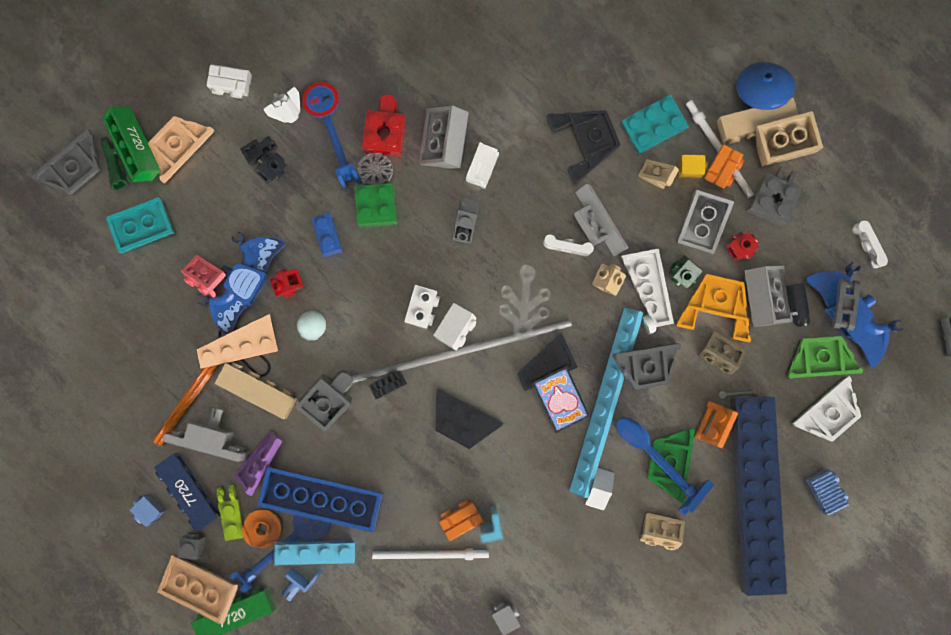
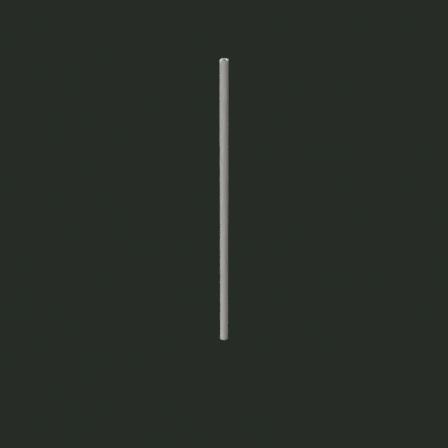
M568 319L460 347L457 351L452 349L352 375L353 383L571 327V321Z

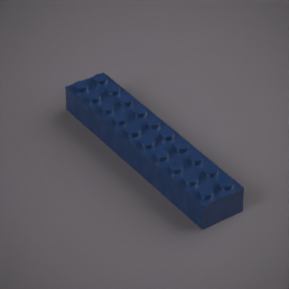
M775 397L730 398L731 410L738 413L732 426L742 592L747 596L787 594Z

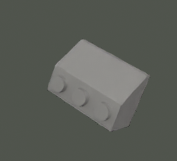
M455 106L426 109L419 157L420 165L447 169L461 168L468 111Z
M764 266L745 270L744 280L748 289V302L751 308L753 326L761 327L793 322L784 266Z

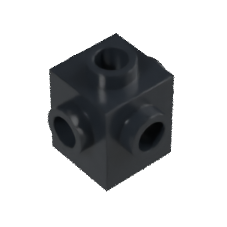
M272 152L267 155L265 153L258 160L260 164L254 169V172L269 184L274 179L278 180L285 173L283 169L287 165L279 154Z

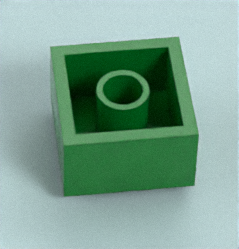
M393 183L354 186L357 224L360 228L397 224Z

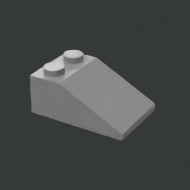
M697 184L677 243L714 254L733 207L734 196Z

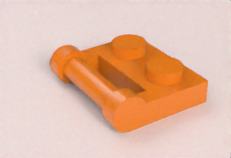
M708 401L706 405L708 408L697 431H695L694 437L722 449L738 413ZM714 411H717L716 414H715V416H714V419H713V421H712V423H711V425H710V427H709V429H708L707 434L704 435V433H705V431H706V429H707V426H708V424H709V422H710V420H711V418H712V416H713Z

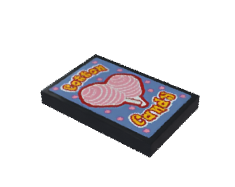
M566 364L531 381L555 433L590 417Z

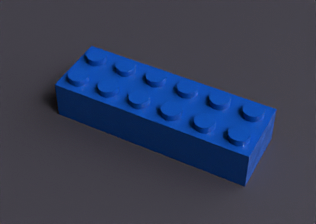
M267 467L257 506L373 533L383 494Z

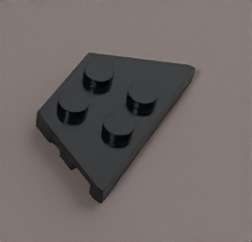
M437 389L436 432L470 449L503 425L502 422Z

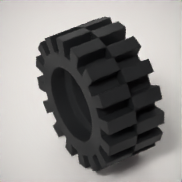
M398 370L370 384L369 387L375 399H379L407 383L401 371Z

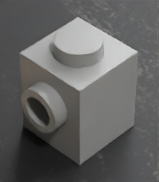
M500 602L493 607L492 616L503 635L520 627V622L517 618L520 615L515 605L511 606L509 602L505 604Z

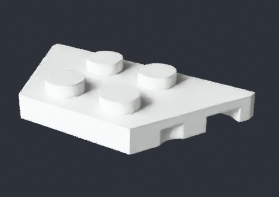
M844 377L791 424L833 442L861 417L859 407L856 404L857 398L852 390L851 377Z

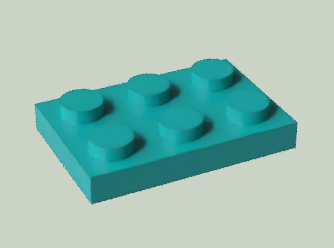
M671 94L620 122L638 155L689 128Z
M160 197L106 217L118 253L127 252L174 234L164 203Z

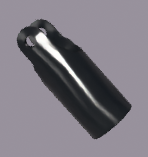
M804 283L787 286L795 325L797 327L808 326L810 324L805 285Z

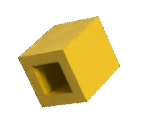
M682 155L679 158L678 177L702 178L708 171V161H705V155Z

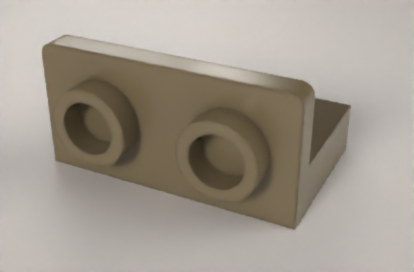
M714 331L698 356L705 362L720 369L723 373L732 375L739 369L747 351Z

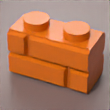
M723 144L704 179L723 189L726 186L730 187L735 179L732 174L735 169L740 170L745 161L742 159L743 154Z
M466 499L457 504L458 508L454 511L448 509L440 514L441 518L438 521L449 541L484 522L473 500L468 502Z

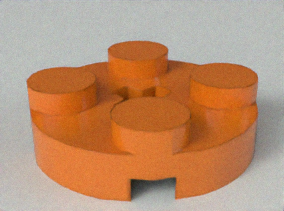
M270 509L255 510L244 521L242 527L243 537L251 546L253 545L259 549L269 548L282 535V522L278 515ZM261 523L263 524V526H267L265 534H263V532H258L257 530L260 527L259 524Z

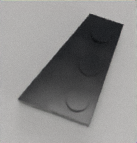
M562 332L517 373L524 391L533 388L531 381L565 364L569 371L578 368Z

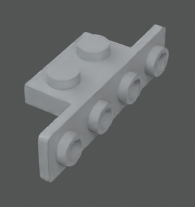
M589 183L585 184L575 192L584 208L575 212L574 216L593 246L605 241L612 255L616 256L626 250L628 246Z

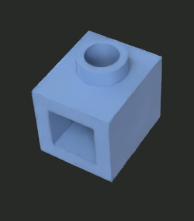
M150 494L144 497L142 495L133 502L134 507L130 509L133 513V518L145 527L152 525L165 512L162 506Z

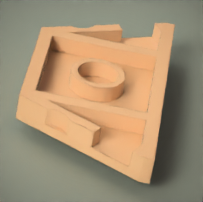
M173 116L148 142L161 169L159 172L160 180L166 183L215 130L212 127H206Z

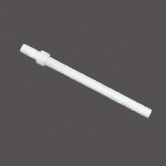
M692 100L686 103V106L694 116V122L699 124L718 153L722 146L706 122L703 112L698 110ZM735 169L732 175L747 198H750L754 195L753 191L739 170Z
M465 548V550L373 551L372 559L465 558V560H473V558H489V550Z

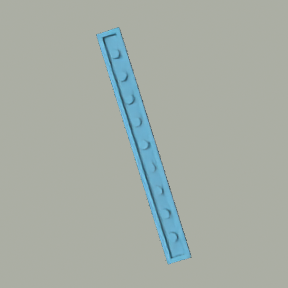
M624 308L569 490V492L589 498L624 381V375L612 354L633 350L644 314L638 310Z

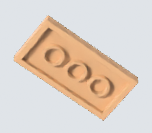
M172 555L157 592L220 624L225 621L238 585L192 562L178 558L177 555Z

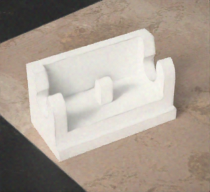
M481 142L479 143L466 176L467 182L486 188L499 155L497 149Z

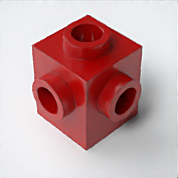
M749 231L745 234L739 232L731 237L733 241L725 246L735 262L743 257L745 260L756 254L754 250L759 248L757 238L750 234Z
M298 269L277 271L276 276L270 279L271 287L276 297L284 295V298L294 296L295 291L304 287Z

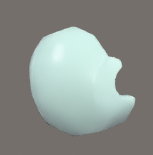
M316 310L304 312L297 321V331L307 341L317 340L325 332L326 320Z

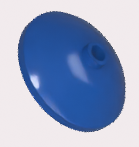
M758 62L747 66L741 71L737 79L736 89L741 100L747 105L760 110H773L784 106L790 101L795 90V82L790 72L784 67L771 62Z

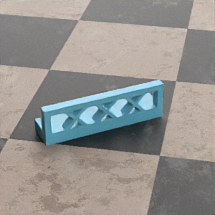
M496 505L491 506L493 521L480 524L482 543L503 539Z

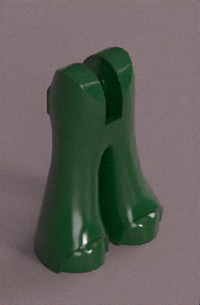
M107 136L101 138V147L108 166L111 190L125 188L128 185L127 180L130 183H136L132 182L116 147L113 148ZM118 157L120 158L126 178L120 168Z

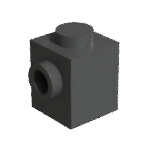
M191 532L180 537L177 557L193 560L201 558L203 556L205 537Z

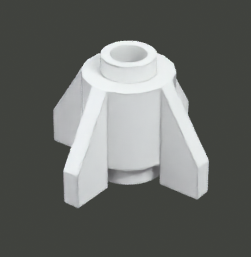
M295 87L286 92L289 96H286L285 93L280 95L275 93L274 107L270 103L263 108L266 114L283 122L292 123L296 121L300 113L299 93Z

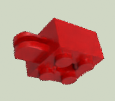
M384 95L380 98L378 111L367 110L362 143L364 153H381L382 155L402 157L406 117L404 114H396L397 101L391 95Z

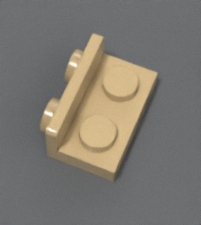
M646 513L640 541H644L652 546L661 545L669 550L678 549L683 543L685 521Z

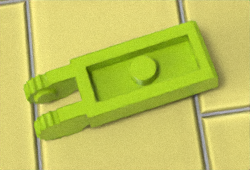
M232 484L228 487L231 499L229 501H225L223 488L217 487L218 506L225 542L244 538L242 534L244 524L235 486Z

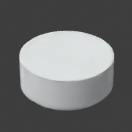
M648 314L643 316L641 324L647 334L656 332V325L652 317Z

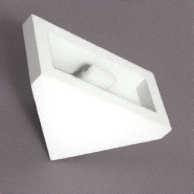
M597 468L590 495L586 499L585 505L601 510L605 509L612 494L615 473Z

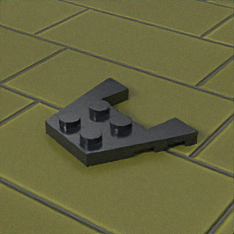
M607 110L547 114V119L553 132L572 125L586 159L568 167L574 184L579 182L621 146Z

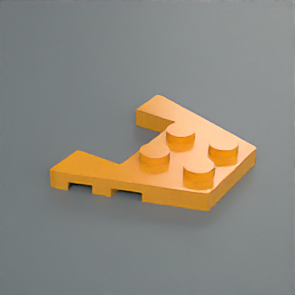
M706 274L678 319L676 327L694 330L698 311L735 319L732 339L750 343L751 337L748 329L749 320L746 311L747 303L744 282Z

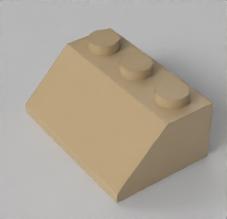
M813 111L756 126V149L761 167L813 154L823 148Z

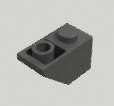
M462 197L458 209L453 241L471 245L481 201Z

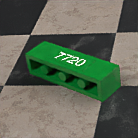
M110 106L102 119L132 182L152 181L161 169L131 107Z
M257 587L249 591L250 595L246 597L239 595L233 598L224 623L219 624L201 614H197L196 619L191 622L195 634L224 635L273 613L276 607L268 588L261 589V587Z

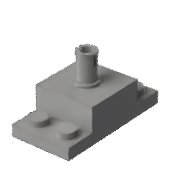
M211 407L207 424L200 422L188 423L186 431L172 430L171 433H165L163 437V442L237 462L246 460L249 455V451L244 450L245 447L240 445L231 446L235 432L218 427L223 410Z

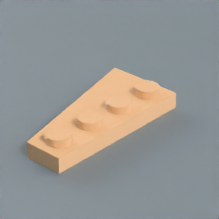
M270 313L197 348L201 368L278 351Z

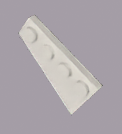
M659 249L620 256L647 314L652 317L656 327L674 324Z

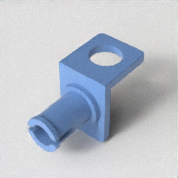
M291 568L285 575L291 582L282 591V596L285 597L290 592L286 600L291 601L299 589L306 593L323 570L320 569L311 582H309Z

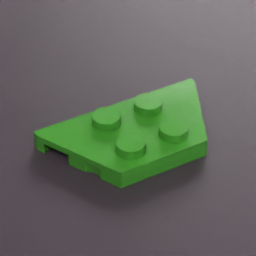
M842 336L806 338L800 341L787 378L863 373V369L856 363L855 356L847 348V343Z

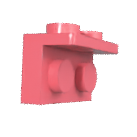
M198 255L181 270L185 276L184 281L191 287L195 285L203 295L206 296L208 294L213 298L216 296L213 289L226 276L222 270Z

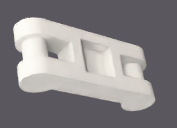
M864 220L854 224L852 231L859 235L864 251L868 252L871 258L869 261L872 268H879L887 265V256L870 223Z
M547 235L543 241L544 246L548 249L582 256H589L594 250L591 243L580 245L575 244V241L571 239L560 241L556 240L553 235Z

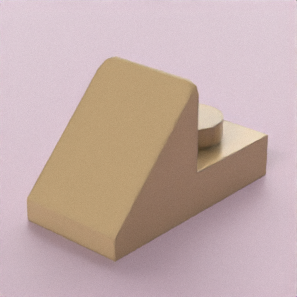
M647 159L638 176L664 189L665 186H671L679 169L673 165Z

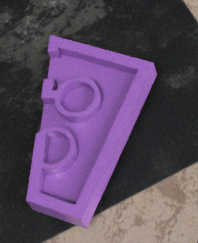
M272 430L266 434L234 474L245 493L250 496L254 493L282 443L279 436Z

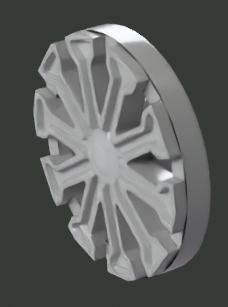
M370 153L361 158L358 163V176L365 185L385 184L392 178L393 165L387 156L381 153Z

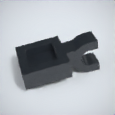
M267 136L261 142L257 139L240 148L248 164L252 166L265 154V151H271L277 148V145L270 136Z

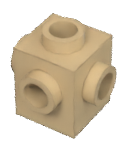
M611 263L609 266L601 264L592 285L603 292L616 296L626 275L620 271L621 268Z

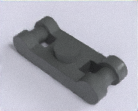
M842 278L838 280L835 314L832 320L833 328L839 329L844 327L846 330H854L861 287L860 281L853 280L849 282L847 279ZM846 289L851 290V295L846 294ZM843 314L848 315L847 320H842Z

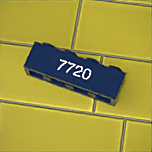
M179 452L172 454L154 467L157 478L160 481H164L168 494L171 497H175L179 510L182 513H186L189 518L188 522L193 529L200 531L220 517L219 510Z

